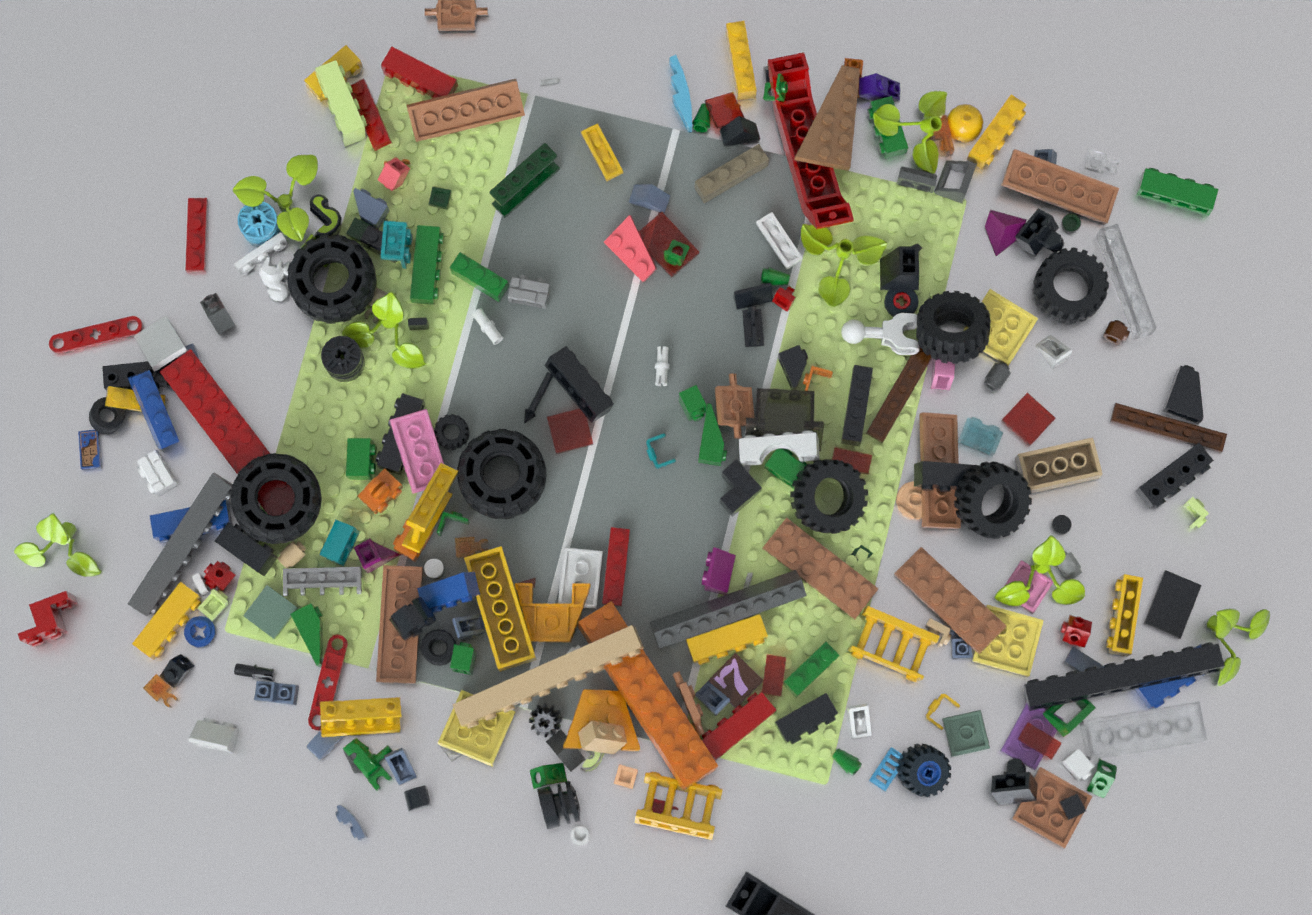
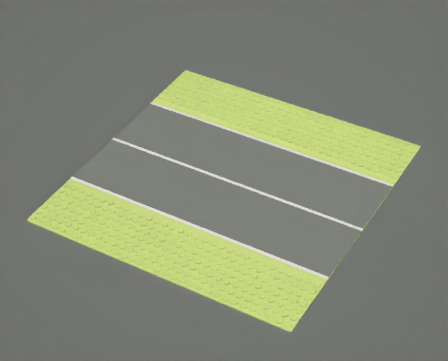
M385 75L376 106L392 143L375 151L367 136L339 235L355 240L362 246L360 241L346 234L354 218L361 220L353 192L355 188L358 190L364 189L371 194V197L375 199L381 198L387 202L390 211L384 221L407 222L408 228L411 229V234H413L412 245H409L411 262L410 264L407 263V269L402 268L400 261H397L395 264L389 260H381L380 255L366 248L364 249L375 267L377 278L375 290L379 288L387 293L392 291L402 306L404 316L402 321L398 323L399 345L401 346L403 343L417 345L423 353L426 364L415 369L405 368L397 364L392 357V352L397 349L395 347L394 327L386 328L381 324L372 333L374 336L373 344L366 348L360 347L365 358V367L361 375L353 381L339 382L333 379L324 367L321 359L322 348L331 338L343 336V329L350 323L357 321L365 322L369 325L370 330L377 325V323L373 322L375 315H369L368 319L364 317L365 312L372 307L367 305L365 307L366 310L360 315L357 314L352 317V320L347 322L341 321L336 322V324H327L326 322L314 320L276 450V454H287L304 462L315 474L321 489L322 501L318 518L308 532L293 540L295 543L300 541L304 545L306 555L294 567L290 568L361 567L362 594H357V587H344V595H340L339 588H325V595H320V588H305V596H301L300 589H288V596H283V569L287 568L278 559L265 576L244 563L225 631L310 654L292 618L276 639H273L243 616L266 585H268L298 609L310 603L314 607L318 606L323 614L320 617L323 622V657L329 639L333 635H342L348 642L344 663L377 671L383 565L367 573L354 548H352L344 566L334 563L319 554L335 520L351 525L360 531L353 547L371 538L372 541L395 551L393 542L398 534L401 535L403 533L404 523L409 518L424 490L412 494L405 468H403L401 475L389 472L403 486L401 489L402 493L396 499L392 498L387 503L389 506L384 512L375 514L358 497L372 480H349L346 477L347 438H371L374 444H376L377 453L373 457V463L376 464V473L373 474L374 479L382 471V469L378 468L377 462H375L376 456L379 451H382L384 446L382 439L385 433L388 434L390 428L388 422L391 415L394 416L396 409L394 405L396 399L400 398L401 394L404 393L424 400V409L428 411L433 430L439 418H443L447 414L459 415L466 421L469 428V438L466 441L467 443L463 444L460 449L447 450L438 443L444 465L457 470L460 455L473 438H477L481 433L489 430L507 429L522 433L536 444L545 461L546 484L541 498L523 515L521 514L511 519H493L478 513L466 502L458 486L456 476L448 490L452 497L443 512L451 514L452 511L461 513L463 514L462 517L469 519V525L447 518L442 535L438 536L437 529L442 517L441 514L434 527L433 534L416 562L401 554V556L384 565L423 567L422 586L463 572H468L465 557L502 546L514 587L515 583H532L533 603L558 604L564 547L603 551L597 609L583 608L580 621L604 606L602 605L611 527L630 529L622 607H615L628 627L631 625L636 627L644 646L643 651L690 723L693 724L672 674L680 671L683 681L688 686L692 685L696 694L736 653L763 679V682L741 703L742 707L748 703L747 699L752 694L762 692L777 711L720 758L823 785L827 784L834 760L832 756L836 751L857 664V658L851 656L852 652H849L848 648L850 646L857 647L867 622L865 620L866 617L862 615L863 610L854 620L802 580L807 596L758 613L761 615L768 638L764 639L765 643L754 646L752 643L746 646L747 649L740 652H735V650L729 651L728 656L717 659V656L709 658L710 662L703 665L693 663L686 640L659 649L650 622L724 596L704 591L705 585H701L704 570L708 571L709 566H706L708 551L712 552L713 547L736 555L727 594L743 589L744 585H746L744 583L747 581L748 573H753L750 586L791 572V570L763 550L764 545L786 518L873 585L876 584L927 370L926 367L884 442L881 443L867 435L869 427L911 356L896 354L890 347L881 345V339L864 338L857 344H850L843 339L841 334L843 325L849 320H858L865 327H882L883 321H889L893 318L885 309L884 304L885 296L889 290H880V260L873 265H865L857 260V254L851 253L844 260L839 279H845L849 282L850 292L847 299L835 307L829 306L822 299L818 291L819 283L826 276L835 278L841 258L837 256L836 248L829 251L825 249L818 256L810 254L804 248L801 241V228L803 224L812 225V223L802 212L785 155L764 151L769 158L768 167L710 201L703 203L694 188L695 181L748 151L751 147L739 144L724 146L722 140L520 92L525 116L416 142L407 105L432 99V96L428 94L422 95L416 91V88L404 86L399 82V79L395 77L391 79ZM449 75L457 79L458 87L455 93L490 85ZM597 123L623 170V174L609 181H606L581 134V131ZM546 143L557 154L554 162L560 167V170L504 219L491 204L495 199L490 195V190L542 144ZM395 157L400 161L403 159L409 160L410 164L407 166L410 170L402 186L391 191L378 181L384 168V161H390ZM833 168L841 195L850 204L854 222L826 227L833 237L832 243L829 246L835 245V243H839L843 239H849L853 243L860 236L877 237L887 242V246L881 256L882 258L899 246H913L918 243L922 249L919 251V290H914L918 295L919 301L917 310L914 313L917 315L921 305L928 298L932 299L933 295L937 293L943 294L946 291L966 207V200L964 199L963 203H959L939 196L934 191L929 193L897 185V182ZM653 184L670 195L665 214L629 203L634 185ZM433 186L451 190L448 209L429 206ZM773 212L803 258L802 261L787 270L756 224V221ZM629 215L632 216L634 224L640 232L641 238L657 267L645 282H642L604 243ZM383 221L382 225L380 226V228L378 229V230H380V231H382V232H383L384 221ZM417 225L437 226L444 233V244H440V251L443 253L442 263H438L441 277L440 281H437L436 288H439V297L435 299V305L412 303L410 300ZM672 240L689 246V251L682 266L669 264L664 259V251L668 250ZM679 246L674 247L672 253L681 256L683 249ZM459 252L508 281L509 288L500 302L451 274L449 267ZM340 263L330 264L322 292H336L347 283L349 272L344 265ZM770 267L790 274L788 285H772V294L774 298L780 287L784 290L788 286L795 289L792 295L796 297L792 307L786 312L773 302L752 306L756 307V309H761L764 346L745 347L742 310H748V307L736 309L733 298L734 291L763 285L764 283H761L763 268L767 269ZM525 275L529 277V280L536 281V278L547 280V283H550V293L546 309L509 302L508 294L512 276ZM899 298V301L896 300V302L900 303V306H903L904 303L907 304L906 301H903V298ZM477 309H483L487 317L493 320L501 336H503V340L497 345H494L487 334L481 331V326L472 316L473 312ZM427 318L429 329L410 330L408 319ZM916 329L903 332L906 338L918 341ZM800 345L801 349H805L808 360H806L807 364L796 391L792 392L777 357L778 353ZM565 346L574 352L578 361L587 368L591 377L599 383L600 388L605 394L610 396L614 403L609 413L591 423L553 377L535 411V417L524 424L525 409L529 408L546 373H550L545 367V363L551 355ZM661 346V349H663V346L669 348L668 364H670V369L667 371V386H663V384L661 386L655 385V363H657V347ZM343 354L339 355L341 360L345 359ZM854 365L873 368L860 447L841 444ZM812 366L833 372L831 378L812 374L807 395L804 394L806 385L803 384L806 373L810 374ZM736 373L737 385L752 387L755 425L742 426V438L747 435L763 437L764 434L778 436L785 432H793L794 434H802L803 431L816 432L819 438L820 460L832 459L853 465V469H857L861 473L859 477L865 479L866 485L863 487L868 489V495L865 496V501H868L867 507L863 506L862 510L865 512L863 517H858L859 522L855 526L851 525L849 530L840 531V533L836 534L811 530L810 527L804 526L801 523L802 520L797 519L795 515L796 509H792L791 503L794 502V497H790V491L794 492V489L764 469L765 464L776 449L765 457L762 465L743 466L762 487L761 493L732 517L720 504V498L732 489L721 474L736 459L741 464L739 439L734 438L733 427L718 425L724 441V450H727L726 462L722 461L721 466L698 463L706 413L698 421H688L679 403V393L697 385L706 405L707 403L712 405L717 420L715 387L729 386L728 374ZM448 425L444 429V436L447 439L452 440L459 436L460 429L456 425ZM665 433L666 437L651 442V447L654 448L658 464L675 459L676 462L657 469L653 461H650L648 457L646 441ZM791 451L793 453L792 457L798 460V456ZM505 456L490 460L483 471L486 484L495 490H505L512 487L518 481L520 475L518 464L512 458ZM805 461V462H806L807 464H813L814 461ZM834 478L822 480L815 491V503L822 513L830 515L834 514L841 507L844 493L840 483ZM260 505L261 510L266 513V511ZM259 541L258 543L262 546L267 544L275 550L273 554L279 557V553L291 542L271 544ZM861 545L873 553L867 558L869 553L860 548L855 556L851 554L855 548H859ZM430 559H438L444 565V573L437 579L428 577L424 571V566ZM474 596L473 601L466 603L459 601L457 602L458 606L451 608L442 607V611L433 613L437 621L428 627L422 628L423 632L419 634L416 681L458 692L463 690L475 695L567 654L572 647L576 648L577 645L580 647L586 646L588 642L577 624L571 643L532 642L537 660L499 672L487 633L460 641L455 631L452 619L481 614L476 596ZM872 598L865 607L871 605ZM440 629L450 633L457 645L460 642L471 644L477 652L473 675L453 672L450 669L451 662L442 666L433 665L428 662L421 651V643L424 636L432 630ZM335 639L332 646L335 650H340L343 647V642L341 639ZM442 640L435 641L431 647L432 652L436 655H442L447 648L446 643ZM827 641L840 655L839 658L796 698L783 685V682ZM604 669L598 673L589 672L586 678L579 681L573 679L564 688L557 689L555 687L546 696L540 697L537 695L532 698L533 701L525 705L519 703L514 706L535 710L537 705L543 707V704L547 703L548 708L554 705V711L560 710L559 717L573 720L583 689L619 690ZM827 693L838 712L834 716L836 720L828 725H825V723L818 726L819 730L810 735L806 732L801 735L802 739L793 745L791 742L786 744L774 723ZM696 696L693 699L695 705L699 703L702 709L701 724L704 732H707L709 729L713 732L718 728L717 723L724 717L729 719L734 715L732 711L735 708L730 703L715 716ZM626 703L636 736L650 740Z

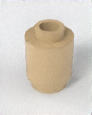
M292 541L279 553L280 556L277 559L285 568L289 569L294 567L306 555L304 552L306 548L300 541L297 543Z

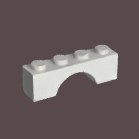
M803 431L802 434L785 432L778 436L764 434L763 437L747 435L739 439L740 462L742 466L762 465L765 457L771 451L780 448L793 451L798 456L800 462L820 460L819 438L816 432L813 433V431Z

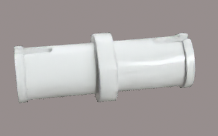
M482 308L473 312L472 316L481 326V331L487 334L494 345L500 343L503 340V336L496 329L493 320L487 317Z
M661 346L657 347V363H655L656 386H661V384L667 386V371L670 369V364H668L669 348L663 346V349H661Z

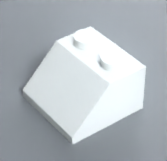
M204 718V721L197 720L188 742L234 753L239 729L234 728L235 724L223 722V725L215 724L216 720Z

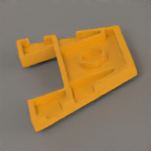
M515 583V589L519 597L531 642L571 643L591 584L572 583L571 604L533 603V584Z
M583 689L563 748L581 749L578 732L591 721L622 725L627 744L621 748V751H639V742L626 702L621 693L612 690Z

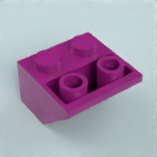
M713 547L712 552L708 551L706 566H709L708 571L704 570L701 584L705 585L704 591L727 595L736 555Z

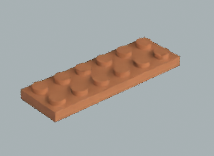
M516 78L407 105L416 142L525 116Z
M1016 149L1012 151L1001 184L1004 187L1103 224H1107L1119 191V188Z
M920 413L921 461L959 464L957 415ZM933 488L931 491L921 490L922 527L961 528L960 518L956 515V510L958 509L954 507V500H957V497L954 496L955 490L950 492H939V489Z
M788 518L782 522L763 547V550L789 570H797L802 580L854 620L879 589Z
M922 547L894 573L895 577L978 654L1007 627Z
M383 565L376 682L416 684L419 635L415 638L412 636L404 641L389 619L404 605H413L411 601L419 597L417 588L422 587L423 567Z

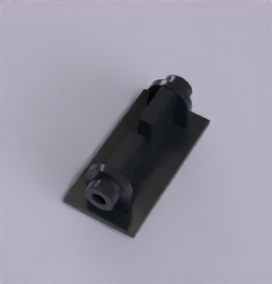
M748 307V310H742L745 347L764 346L761 309Z

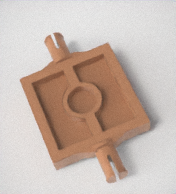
M438 0L436 8H425V16H436L438 31H475L477 15H488V7L477 8L475 0Z
M731 373L728 374L729 386L715 387L718 425L733 427L734 438L739 439L742 438V426L755 425L752 387L737 385V374Z
M680 671L672 675L693 723L692 726H694L699 736L704 735L705 732L701 724L703 712L699 703L695 705L693 699L696 695L692 685L688 686L683 681Z

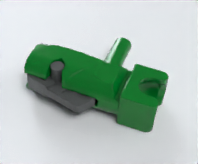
M355 738L343 748L353 772L363 773L376 791L380 790V785L378 784L379 777L383 776L386 780H392L390 774L379 763L385 758L384 755L393 751L388 745L378 754H372L368 746Z

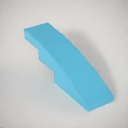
M674 55L669 57V65L675 74L671 76V84L676 92L672 96V102L687 131L691 133L692 106L689 88L679 60Z

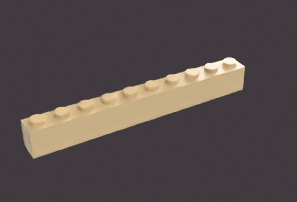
M631 625L452 705L460 725L470 729L479 725L478 721L486 719L488 721L497 717L496 713L503 711L506 713L515 709L514 705L519 703L525 705L532 702V698L537 695L540 697L546 696L555 687L557 689L564 688L573 679L579 681L586 678V674L589 672L598 673L604 670L605 665L610 663L612 666L623 661V657L629 655L631 658L641 653L640 650L644 649L636 627Z

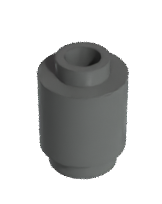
M1002 362L999 364L995 363L985 377V386L993 391L1001 389L1011 374L1010 368Z

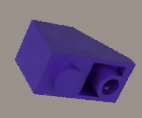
M877 73L859 78V96L870 101L892 96L893 101H900V83Z

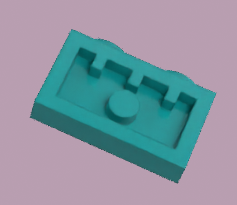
M384 221L380 257L381 260L400 261L403 269H407V263L410 264L411 262L409 245H412L413 234H411V229L408 228L407 222Z

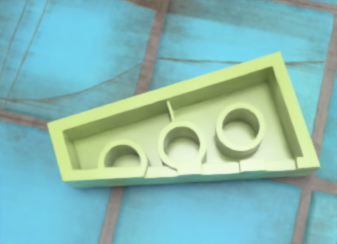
M335 60L316 67V77L324 97L328 98L327 103L331 114H335L334 119L338 132L342 131L344 147L364 140L367 123L364 116H360L358 112L360 107L357 99H353L350 94L353 91L350 83L344 80L346 75L342 65L338 66Z

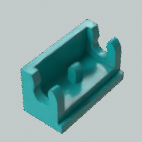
M335 520L319 555L344 566L360 531L351 525Z

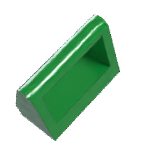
M1085 699L1075 702L1081 710L1068 723L1053 715L1064 704L1049 707L1043 715L1065 737L1096 709L1089 700Z

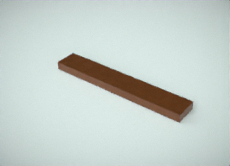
M920 348L917 354L910 356L866 433L881 443L884 442L932 359L931 355L924 353L922 348Z
M1119 403L1114 404L1110 422L1190 445L1195 446L1200 443L1204 449L1219 453L1223 452L1227 437L1226 433Z

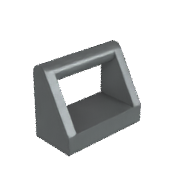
M947 160L936 186L935 194L963 203L977 164L970 161ZM951 169L965 174L960 189L944 188Z

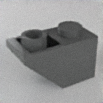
M217 293L206 296L200 302L218 334L235 326Z

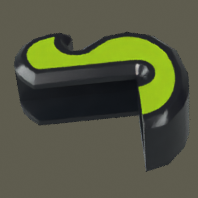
M317 194L312 196L310 199V211L324 223L315 233V238H320V235L326 234L337 236L342 224V217L339 211L329 207L328 198L324 195Z

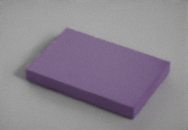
M1026 703L1000 751L1013 759H1021L1024 765L1035 771L1057 730L1043 715L1047 709L1042 708L1029 711ZM1053 714L1063 721V718L1057 716L1056 714Z

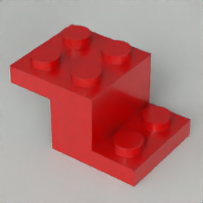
M64 591L29 604L36 627L18 633L19 640L35 647L43 644V640L60 638L62 633L67 632L60 610L72 609L73 605L78 603L76 596L68 591Z

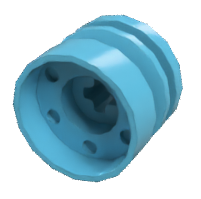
M262 202L256 207L245 205L238 214L240 231L253 246L259 247L281 232L277 225V214L274 208L266 202Z

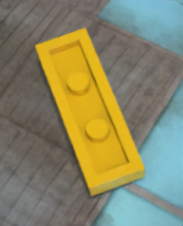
M598 123L581 131L606 181L623 174V170Z
M112 386L107 387L105 406L142 412L133 390ZM160 394L161 399H162V401H163V403H164V406H165V398H166V395Z

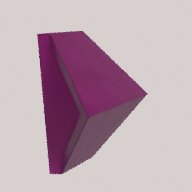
M994 210L989 211L985 229L995 256H998L1016 241L1015 236L1026 224L1027 219Z
M371 538L353 547L367 573L401 556V554L372 541Z

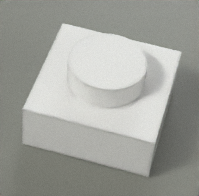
M200 573L193 575L194 582L191 584L196 593L200 592L203 596L210 593L203 576Z

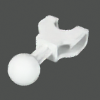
M899 313L891 320L883 321L882 327H865L858 320H849L843 325L841 330L843 339L850 344H857L864 338L881 339V345L890 347L898 355H914L920 350L917 340L906 338L903 335L905 330L917 328L916 314Z

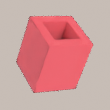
M395 157L385 164L378 181L393 191L402 186L410 168Z

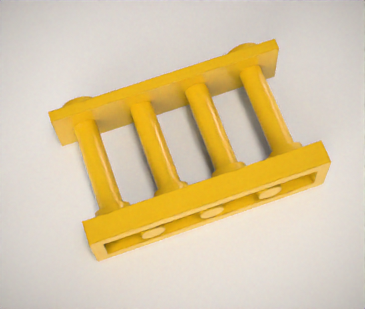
M442 463L439 464L407 520L406 525L410 526L411 529L405 537L402 546L417 553L421 552L452 497L448 490L456 478L458 470Z
M870 606L865 607L862 615L866 617L865 620L867 622L857 647L850 646L848 648V651L852 652L851 656L861 660L866 658L906 675L905 678L912 682L923 680L924 675L919 674L918 671L928 646L938 642L940 636ZM879 622L884 624L883 627L885 629L875 654L864 651L874 623ZM896 629L902 632V639L893 662L883 659L882 656L892 631ZM915 637L920 639L919 642L921 644L909 670L900 666L909 640Z
M400 697L320 702L321 737L400 732Z
M646 772L644 783L649 784L644 808L641 810L637 809L635 823L712 840L715 826L710 824L715 798L721 799L723 789H719L718 786L711 784L707 786L697 783L684 790L688 794L683 817L676 818L672 817L671 811L676 790L683 791L681 786L674 778L661 776L657 772ZM657 786L668 788L664 811L661 814L653 813L652 811ZM695 794L707 797L703 818L699 823L690 819Z

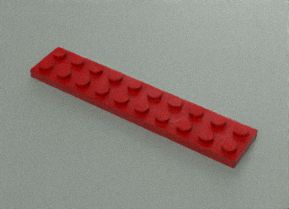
M191 349L160 371L237 475L251 460L270 454ZM272 480L260 488L257 500L268 515L281 516L292 508L295 495L291 486L286 482Z

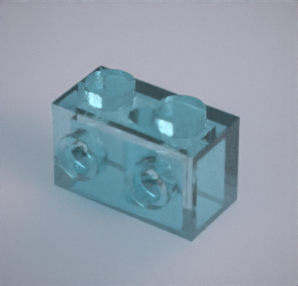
M967 418L958 438V443L993 457L1003 432L995 425L987 426L983 424L978 418Z

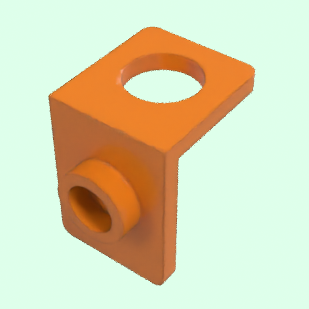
M812 366L810 374L806 373L803 384L806 385L804 394L807 395L812 374L831 378L833 372Z

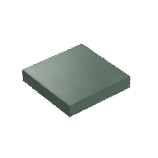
M266 585L243 616L273 639H276L292 618L290 614L298 610V608Z
M981 710L942 718L951 757L990 749Z

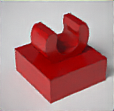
M788 286L784 290L780 287L772 302L788 312L796 299L792 295L795 289Z

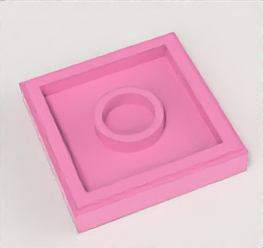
M1021 560L1005 585L1014 581H1022L1026 586L1031 566ZM1035 570L1031 587L1027 590L1030 597L1027 602L1020 606L1033 614L1052 586V579Z

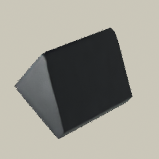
M771 283L734 291L733 298L736 309L739 310L772 302Z

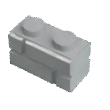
M525 275L512 276L508 294L509 302L546 309L550 293V283H547V280L536 278V281L529 280V277Z

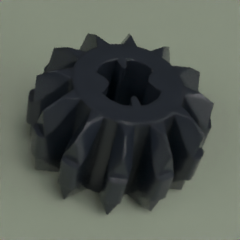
M544 703L543 707L537 705L535 710L531 711L530 715L532 717L529 718V723L533 724L531 730H538L537 735H540L541 732H543L544 737H547L548 733L555 735L556 730L561 728L559 723L562 722V717L558 716L560 710L554 711V705L548 708L547 703Z

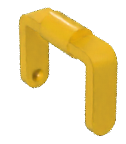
M941 694L938 699H934L928 707L929 711L925 715V718L941 731L943 727L930 718V715L937 710L942 699L945 698L957 708L960 707L956 701L946 694Z

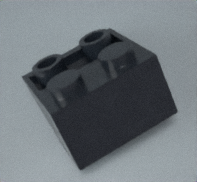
M899 246L880 259V290H919V246Z

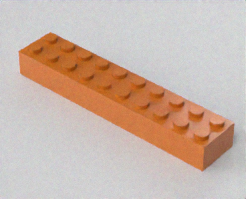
M612 601L578 621V628L588 644L628 627ZM643 649L640 650L641 653L631 658L629 655L623 657V661L612 666L611 663L605 665L606 672L683 791L717 770L718 764Z

